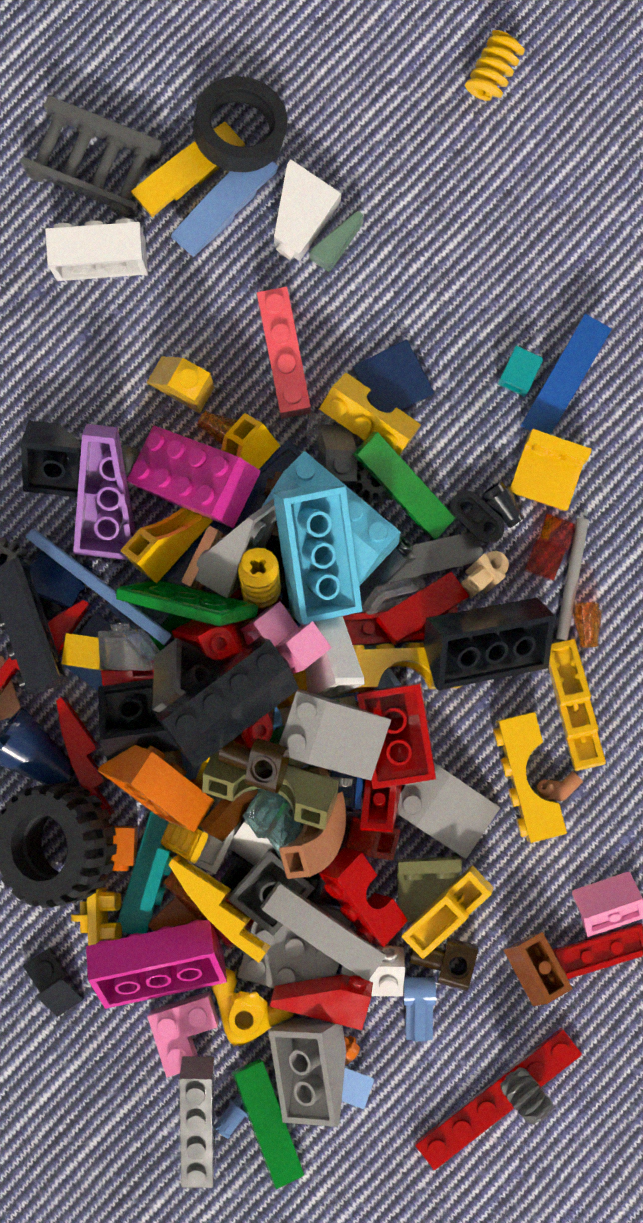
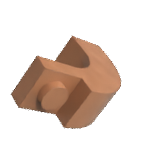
M313 766L301 769L317 775L329 776L328 769ZM338 792L337 800L325 830L304 824L301 833L294 841L279 847L287 879L311 877L324 870L336 857L343 841L346 826V807L343 792Z

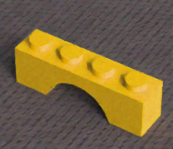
M409 643L405 645L406 648H394L393 644H380L376 646V649L364 650V645H353L365 684L347 693L374 690L378 687L384 671L396 666L414 670L425 680L429 689H436L424 643Z
M529 712L496 721L497 728L493 729V735L497 747H503L505 758L501 759V765L505 777L510 776L513 788L508 789L512 806H518L521 818L516 819L520 836H526L527 841L533 843L567 834L560 804L540 798L534 793L527 781L526 765L528 758L534 749L543 743L536 713Z

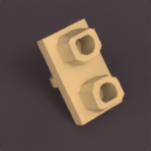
M499 551L484 553L465 571L469 576L461 585L471 599L481 590L486 594L506 577L505 573L509 567L507 557Z

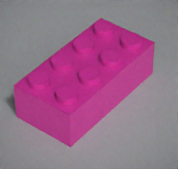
M153 425L127 481L153 496L234 528L261 471L238 456Z
M194 920L186 925L162 927L158 931L144 934L134 933L126 938L112 941L102 940L94 945L86 946L88 981L105 1009L227 983L223 948L209 920Z

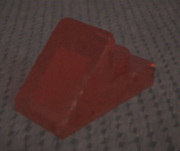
M546 513L524 571L554 581L563 556L569 550L575 524Z

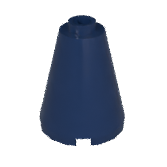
M22 707L19 708L7 722L8 725L4 730L0 731V766L45 785L68 783L74 774V771L71 770L70 759L32 715Z

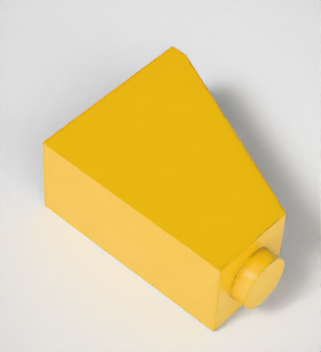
M162 356L146 382L148 385L198 413L202 411L215 388L209 372L180 357Z

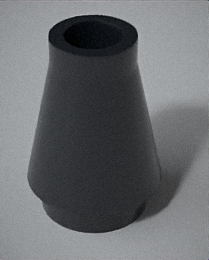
M503 481L497 482L482 494L485 499L484 502L501 516L509 528L524 519L510 486H505Z

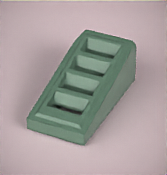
M359 211L355 212L313 247L309 252L310 260L326 271H331L362 227L363 214Z

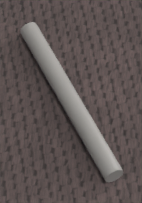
M577 518L555 638L558 640H568L589 520Z

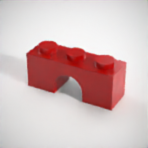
M343 847L330 865L319 872V875L326 883L324 885L326 891L337 899L342 906L340 908L341 913L353 922L357 928V935L369 943L385 947L408 921L393 898L374 893L367 900V888L376 878L377 874L362 852Z

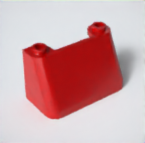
M191 620L172 630L175 639L178 638L201 648L207 657L214 660L224 658L230 660L248 646L244 638L245 635L240 630L239 622L216 626ZM275 708L234 738V742L252 748L257 738L269 741L273 734Z

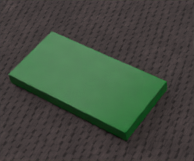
M149 580L117 588L116 594L117 600L216 626H224L256 617L258 605L255 603L231 597L226 598L219 594L159 580L158 583Z

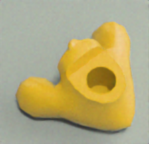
M226 968L227 983L211 986L219 1006L224 1032L233 1047L242 1046L253 1041L276 1024L290 1019L295 1014L270 1007V1005H267V1001L260 997L257 992L239 991L235 993L236 975L235 972Z

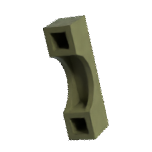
M219 751L210 757L203 772L202 792L232 802L247 791L260 789L245 784L247 770L219 762ZM264 760L265 766L273 770L272 765ZM288 765L286 776L278 794L282 795L291 805L294 821L325 830L337 800L339 781L331 779L326 775H317L301 770L294 765Z

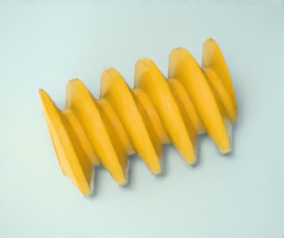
M500 30L492 31V36L488 38L486 43L487 47L483 48L481 58L476 62V68L471 71V79L465 83L466 89L473 96L484 101H490L492 96L496 98L502 97L503 92L497 86L507 87L509 82L503 75L511 77L514 74L513 69L508 65L518 66L519 59L515 55L521 56L525 52V49L515 38Z
M253 548L246 551L242 555L238 568L243 600L255 603L260 609L274 604L281 592L277 558L271 551L265 548Z

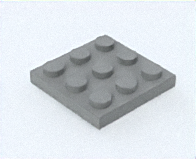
M315 903L326 910L331 917L350 928L352 921L348 920L339 908ZM254 921L251 933L271 947L260 963L244 953L237 978L274 988L276 985L335 976L339 963L284 925L272 936Z

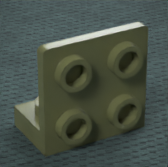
M458 856L396 859L398 906L407 918V922L415 921L460 876L459 872H462V864Z

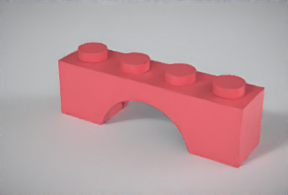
M287 287L257 292L281 419L310 414L311 405Z

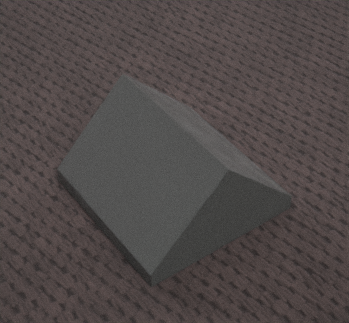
M268 850L229 894L227 899L274 936L282 927V924L264 912L260 906L278 881L305 898L310 895L315 887L304 877L287 879L281 856Z

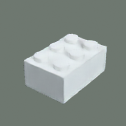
M124 218L116 220L115 224L88 221L85 222V226L72 227V224L58 223L54 225V228L45 229L48 267L57 281L148 275L146 239L140 222Z

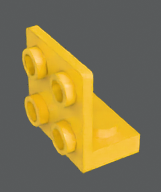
M532 429L526 439L510 486L512 493L563 511L568 510L582 467L588 461L592 449Z

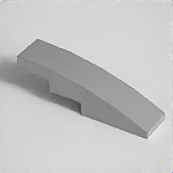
M279 881L260 906L264 912L367 981H369L386 957L381 949L364 940L354 930L331 917L326 910Z

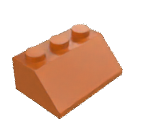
M134 745L99 767L98 772L159 818L194 833L215 801L209 795L202 792L203 784L195 779L189 781L184 777L187 772L175 763L171 762L168 764L165 762L164 758L166 755L153 746L145 749Z

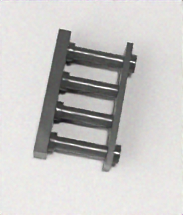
M48 95L44 108L48 117H50L51 124L35 161L22 157L20 160L26 176L37 182H43L45 179L111 206L110 210L118 215L127 217L130 214L137 217L139 211L136 203L130 201L132 197L131 191L136 188L146 162L151 161V159L160 162L164 153L162 141ZM68 124L78 128L79 135L62 173L46 165L62 127H66ZM97 136L105 139L108 145L93 180L89 184L74 178L90 139H94ZM124 147L134 151L135 159L118 196L102 188L118 151Z

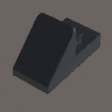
M51 947L23 965L39 991L36 997L57 1017L84 1000V997Z

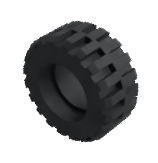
M72 783L34 786L20 791L17 796H12L6 802L5 806L7 809H1L0 871L3 875L1 880L7 888H13L11 893L19 900L25 899L27 904L34 907L52 908L88 898L95 894L97 888L102 887L107 881L108 876L105 873L112 872L115 861L111 859L112 855H115L117 851V844H113V836L116 835L115 827L110 826L109 819H111L108 810H102L100 807L102 801L96 795L89 796L90 792L88 789L82 786L76 787ZM50 817L61 826L67 839V858L60 872L48 863L42 850V831Z

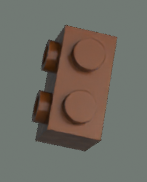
M543 932L529 935L503 950L532 1006L548 1004L573 989Z

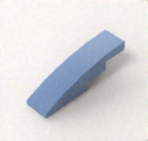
M272 161L267 166L252 172L230 171L190 212L171 234V238L194 257L233 222L234 216L255 197L257 190L276 174L278 166Z

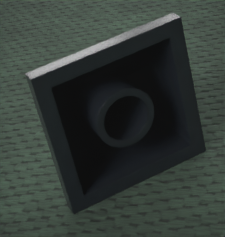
M28 420L21 440L23 491L77 497L81 442L58 423Z

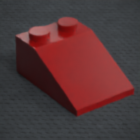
M418 682L359 692L357 694L359 709L391 719L371 780L372 788L378 789L435 780L436 773L422 683Z

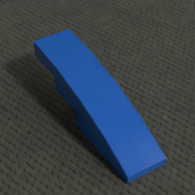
M587 314L583 316L520 425L522 428L529 432L535 429L551 435L612 328Z

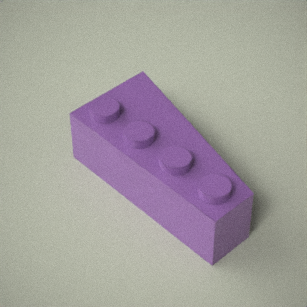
M86 424L81 443L73 554L128 560L120 550L134 536L136 529L118 427Z

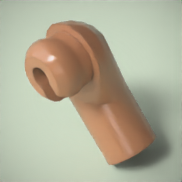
M572 771L562 781L541 780L537 784V791L539 796L545 800L564 801L584 781Z

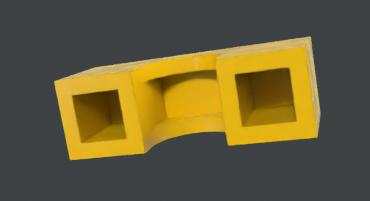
M345 372L332 386L319 410L364 441L372 432H378L400 456L411 442L421 424L397 407L390 413L374 408L367 399L371 389Z

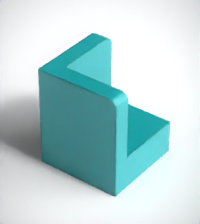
M516 345L497 384L525 397L543 362V358Z

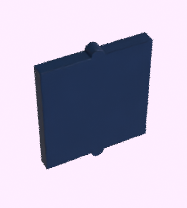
M41 551L35 563L29 566L39 597L69 609L75 604L79 594L85 592V583L44 551ZM81 564V565L84 566L86 569H88L90 572H92V569H93V568H90V567H88V566H86V565H84V564Z

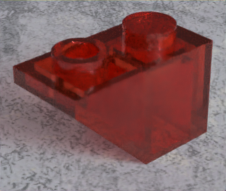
M353 817L345 848L360 851L372 858L393 861L401 826L394 824L393 832L365 831L360 829L361 818Z

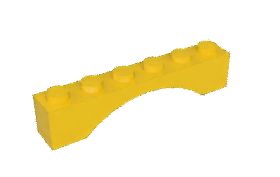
M244 413L224 435L221 450L238 456L255 468L260 469L280 445L263 423ZM181 508L171 516L155 524L141 527L120 551L140 572L155 583H158L213 520Z

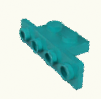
M150 812L118 918V922L122 925V932L127 934L147 933L148 924L151 921L155 905L161 906L166 888L161 887L164 875L170 876L172 871L168 864L174 857H170L171 850L161 844L162 836L169 822L159 818L153 812Z

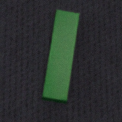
M372 432L353 453L359 462L431 540H437L453 522L455 517L378 432Z
M258 1059L232 1071L273 1186L279 1189L305 1176L286 1123L282 1121L281 1109L264 1062Z

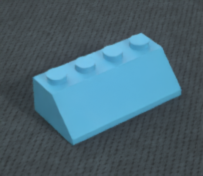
M304 451L282 473L262 507L273 499L274 492L299 487L342 486L344 484ZM346 486L360 586L399 544L401 532Z
M311 486L274 492L273 499L291 617L303 625L312 621L317 622L363 612L346 486Z

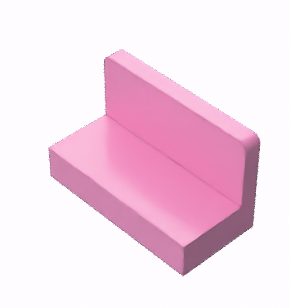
M625 872L572 891L587 937L643 919V898L630 872Z

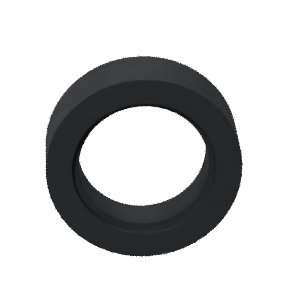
M244 76L222 78L209 85L199 97L193 123L194 139L201 153L216 166L233 172L256 171L270 164L280 152L287 129V112L277 93L263 82ZM240 102L249 104L263 114L269 126V134L263 141L253 146L240 147L231 145L221 139L214 131L211 124L212 114L219 107L228 103Z

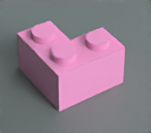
M281 602L266 608L240 629L245 635L244 638L247 645L260 636L269 639L289 666L292 674L305 670L332 648L313 621L298 627Z
M210 991L152 1009L147 1017L166 1078L180 1074L182 1056L198 1057L192 1038L193 1035L218 1027L219 1017Z

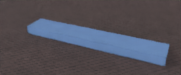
M31 529L27 534L26 538L164 646L169 645L175 640L172 634L132 603L117 600V592L36 529Z

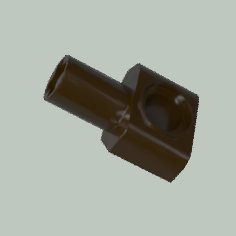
M259 738L253 743L252 748L230 741L220 749L218 756L219 762L247 770L245 784L275 794L280 791L290 758L287 747ZM264 760L272 765L273 770L265 766Z
M447 938L444 949L436 947L424 959L412 948L409 963L438 970L436 981L438 984L468 991L478 954V945ZM454 957L465 959V966L461 971L455 972L449 969L450 960Z

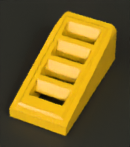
M169 822L162 836L161 844L186 860L196 863L208 839V833L200 828H197L194 833Z

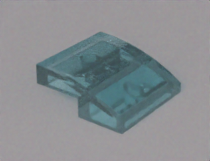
M259 789L243 815L256 837L267 838L280 858L279 847L294 841L304 826V823L294 821L292 807L282 795Z

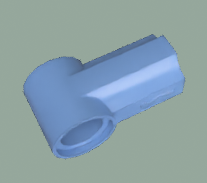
M404 977L403 1004L406 1005V1040H433V1006L436 1005L435 977Z

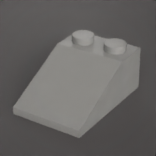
M274 499L248 517L223 539H219L210 550L202 552L197 561L199 570L196 581L226 598L240 588L238 568L242 555L249 549H266L276 521Z
M299 689L296 691L279 745L288 748L289 756L292 759L371 781L391 719Z
M434 763L435 780L404 784L402 786L397 814L467 859L500 807Z
M287 1019L269 1030L283 1123L337 1127L340 1124L346 1059L343 1026L319 1019Z

